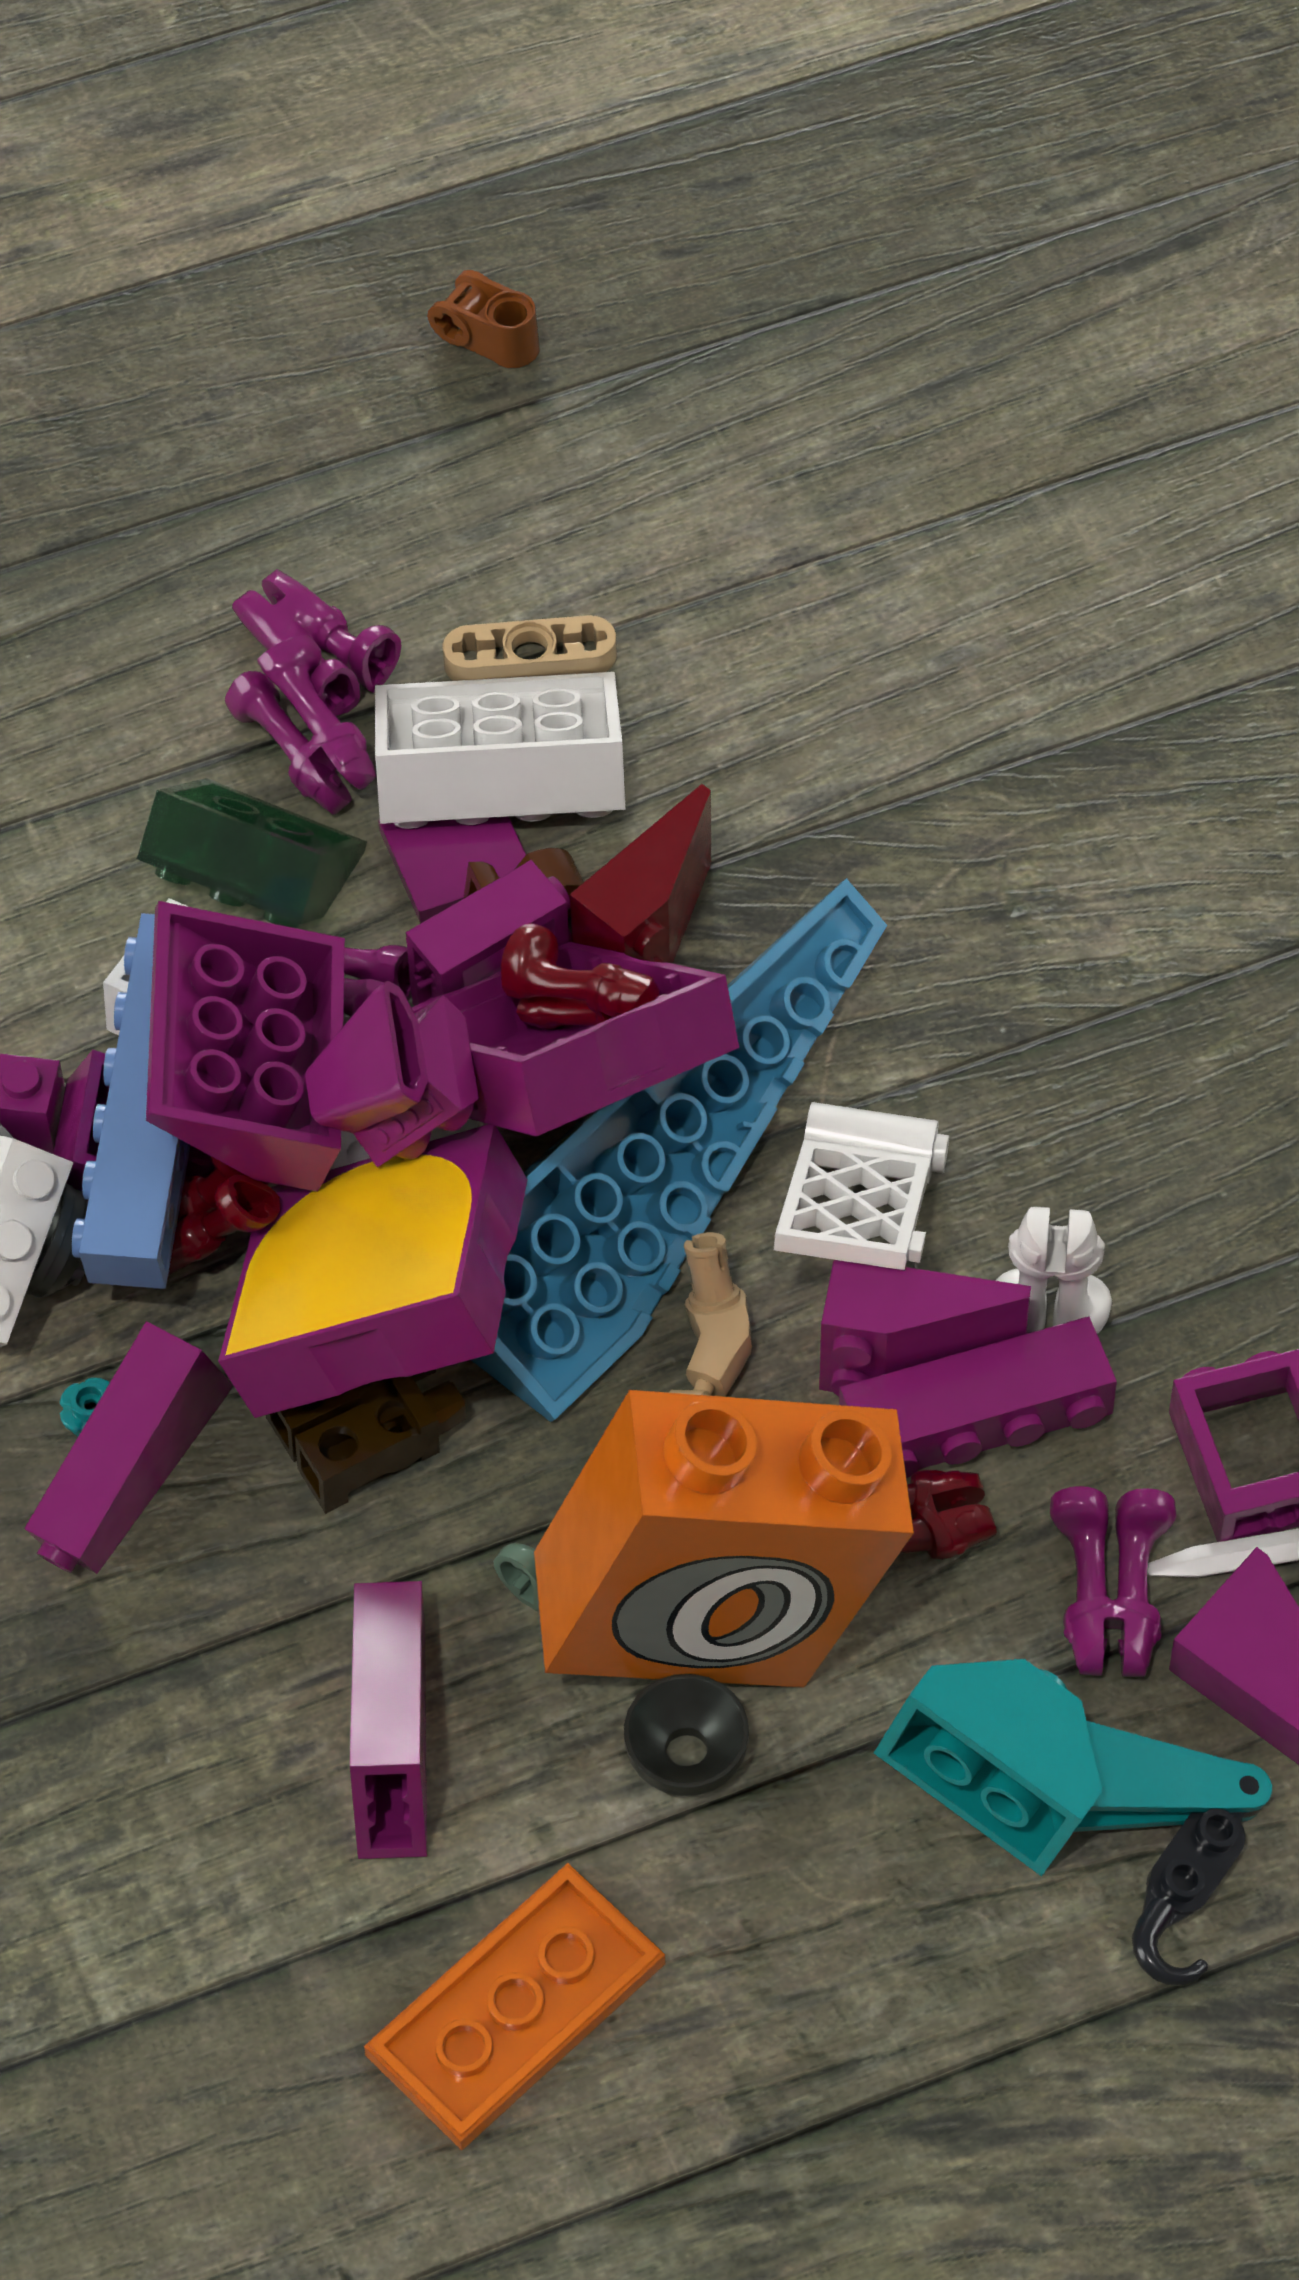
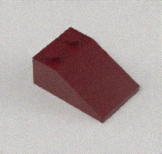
M703 784L698 786L570 894L573 943L624 953L639 960L673 964L711 866V790Z

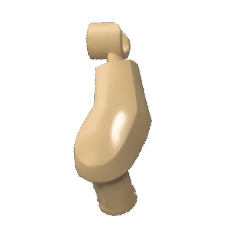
M707 1232L692 1236V1241L686 1240L684 1243V1251L692 1280V1291L685 1301V1308L690 1325L698 1340L686 1371L687 1379L694 1389L670 1390L668 1393L726 1397L751 1354L752 1338L746 1294L732 1282L728 1265L726 1239L719 1233Z

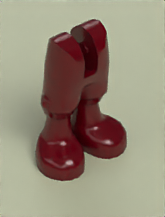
M210 1156L216 1169L208 1177L190 1176L184 1181L168 1275L214 1253L229 1234L236 1231L257 1232L276 1219L281 1209L278 1194L267 1185L268 1182L254 1180Z

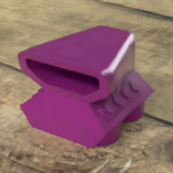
M385 981L375 988L305 1072L310 1112L313 1119L320 1125L353 1133L377 1167L394 1156L409 1160L419 1157L425 1151L434 1129L440 1128L448 1131L460 1129L468 1121L474 1102L479 1099L466 1017L444 995H441L419 1012L413 1013L404 992L399 986L390 981Z

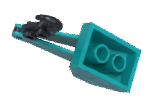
M1026 1659L932 1665L910 1693L874 1751L875 1755L1041 1877L1073 1832L1182 1825L1148 1874L1143 1911L1137 1920L1132 1934L1133 1953L1140 1967L1153 1979L1166 1985L1184 1986L1197 1981L1207 1971L1208 1964L1203 1959H1199L1189 1967L1184 1968L1168 1964L1159 1954L1157 1947L1159 1938L1167 1928L1196 1914L1204 1906L1244 1847L1245 1832L1241 1822L1253 1819L1272 1795V1783L1269 1776L1263 1769L1254 1764L1216 1757L1086 1721L1082 1700L1068 1691L1066 1685L1056 1675L1049 1671L1038 1669Z

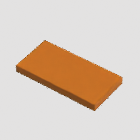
M567 1863L364 2046L365 2056L457 2147L463 2150L665 1965V1954Z

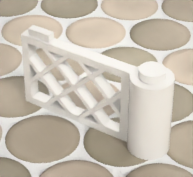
M812 1102L808 1113L804 1141L776 1229L774 1250L905 1270L907 1261L920 1263L926 1232L915 1231L926 1185L930 1183L932 1172L944 1173L949 1135L938 1134L939 1122L936 1120ZM821 1168L834 1169L835 1171L827 1173ZM884 1177L900 1180L891 1183ZM861 1184L868 1190L854 1193L848 1187ZM825 1195L831 1200L817 1204L811 1198ZM889 1204L895 1210L883 1214L876 1208ZM852 1215L859 1221L846 1225L839 1219ZM816 1226L823 1232L815 1233L802 1231V1229ZM881 1236L890 1244L867 1241V1239Z

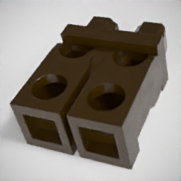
M436 1369L409 1377L388 1378L356 1387L335 1397L268 1414L266 1419L292 1461H297L298 1471L324 1513L327 1514L348 1503L349 1492L386 1473L405 1469L419 1458L424 1461L440 1453L439 1435L466 1420L464 1399L453 1382L448 1380L422 1393L415 1382L436 1373Z

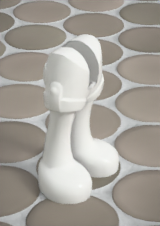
M1031 1207L1024 1216L1019 1229H1016L1009 1237V1256L1013 1265L1018 1269H1012L1003 1273L995 1281L1031 1286L1027 1334L1045 1329L1047 1310L1046 1287L1048 1278L1052 1276L1059 1278V1288L1054 1304L1053 1326L1090 1316L1098 1334L1109 1318L1112 1298L1109 1289L1103 1281L1091 1275L1097 1271L1102 1263L1105 1243L1097 1235L1091 1214L1085 1210L1070 1209L1068 1225L1053 1226L1049 1224L1050 1208Z

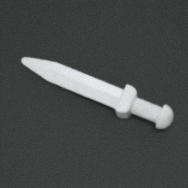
M1299 1528L1192 1546L1148 1563L1147 1576L1199 1578L1234 1572L1256 1547L1269 1556L1273 1565L1299 1561Z

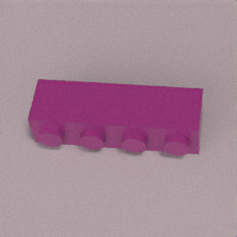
M1090 1316L841 1386L839 1405L897 1409L907 1479L919 1469L944 1462L948 1464H961L975 1458L980 1452L1006 1444L1015 1447L1024 1446L1036 1441L1045 1433L1069 1426L1081 1429L1095 1425L1105 1416L1113 1414L1117 1380Z

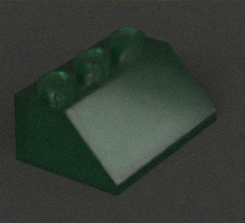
M205 778L156 791L137 860L157 867L155 874L166 881L181 885H189L191 881L210 888L209 896L216 901L238 907L244 906L247 903L265 910L264 919L273 924L298 928L300 924L325 916L364 854L367 841Z

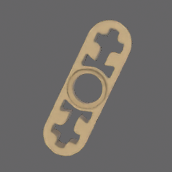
M592 615L465 625L452 630L443 642L444 669L452 681L607 672L614 665L617 657L614 627L604 618ZM594 641L596 650H584L583 642ZM526 642L541 644L546 649L545 653L536 659L520 658L514 653V650ZM563 642L564 654H557L556 643ZM503 647V659H496L495 648ZM476 651L477 659L465 660L464 652Z

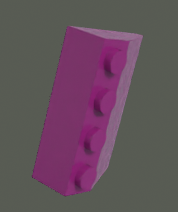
M158 901L155 907L146 1121L254 1180L318 1192L341 1151V1130L320 1125L313 1119L310 1112L305 1072L343 1027L345 938Z

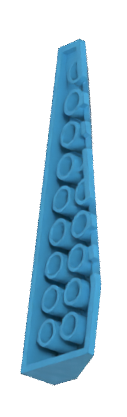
M847 878L839 883L728 984L739 1048L585 1115L524 1172L528 1181L516 1241L510 1250L505 1265L504 1284L506 1293L494 1353L471 1359V1361L548 1421L552 1422L558 1418L643 1335L653 1318L651 1314L662 1296L670 1290L681 1271L679 1268L686 1258L684 1251L685 1241H692V1236L704 1233L711 1221L709 1217L723 1194L731 1188L777 1111L776 1105L787 1087L795 1081L805 1064L803 1060L817 1037L825 1031L834 1015L832 1013L845 990L853 984L886 929L887 924Z

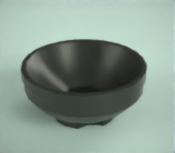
M67 1183L62 1192L26 1295L44 1297L53 1294L70 1284L78 1285L85 1274L81 1258H75L72 1254V1233L75 1220L77 1218L85 1219L88 1201L84 1199L82 1191L73 1188L72 1185Z
M676 1674L661 1678L648 1685L635 1697L627 1711L624 1723L626 1751L638 1775L652 1787L665 1793L679 1796L703 1794L725 1784L739 1769L744 1760L749 1742L748 1718L743 1705L736 1695L722 1683L696 1674ZM686 1735L699 1738L707 1748V1754L704 1759L691 1766H682L674 1763L667 1755L666 1750L669 1743L675 1738Z

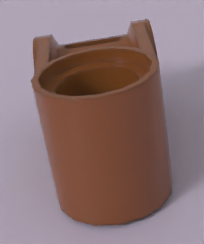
M464 270L456 278L455 289L446 300L437 301L428 310L427 317L435 333L443 340L484 356L500 366L520 368L530 364L539 353L536 308L532 298L525 293L514 291L494 282L480 272Z

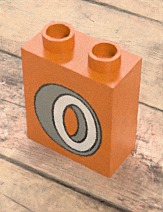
M629 1390L534 1551L545 1673L661 1679L676 1674H696L709 1677L720 1683L804 1688L914 1534L897 1409Z

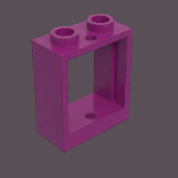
M530 860L405 932L412 1004L416 1006L437 996L462 989L500 971L502 955L506 944L514 931L522 925L533 923L549 928L556 936L558 946L572 942V935L568 928V910L571 909L570 898L561 882L554 876L547 878L535 863Z
M1299 1349L1280 1354L1274 1351H1265L1253 1355L1244 1363L1219 1369L1200 1367L1186 1373L1182 1378L1173 1380L1169 1414L1217 1542L1299 1527V1472L1231 1488L1203 1414L1287 1392L1299 1421Z

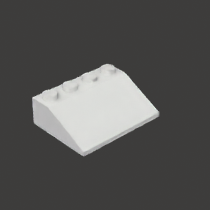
M615 672L375 685V760L380 824L394 823L397 827L418 828L426 825L428 821L456 820L460 824L476 825L488 821L489 817L516 816L523 821H540L550 817L551 814L576 812L583 817L597 818L610 814L612 810H626L623 746Z

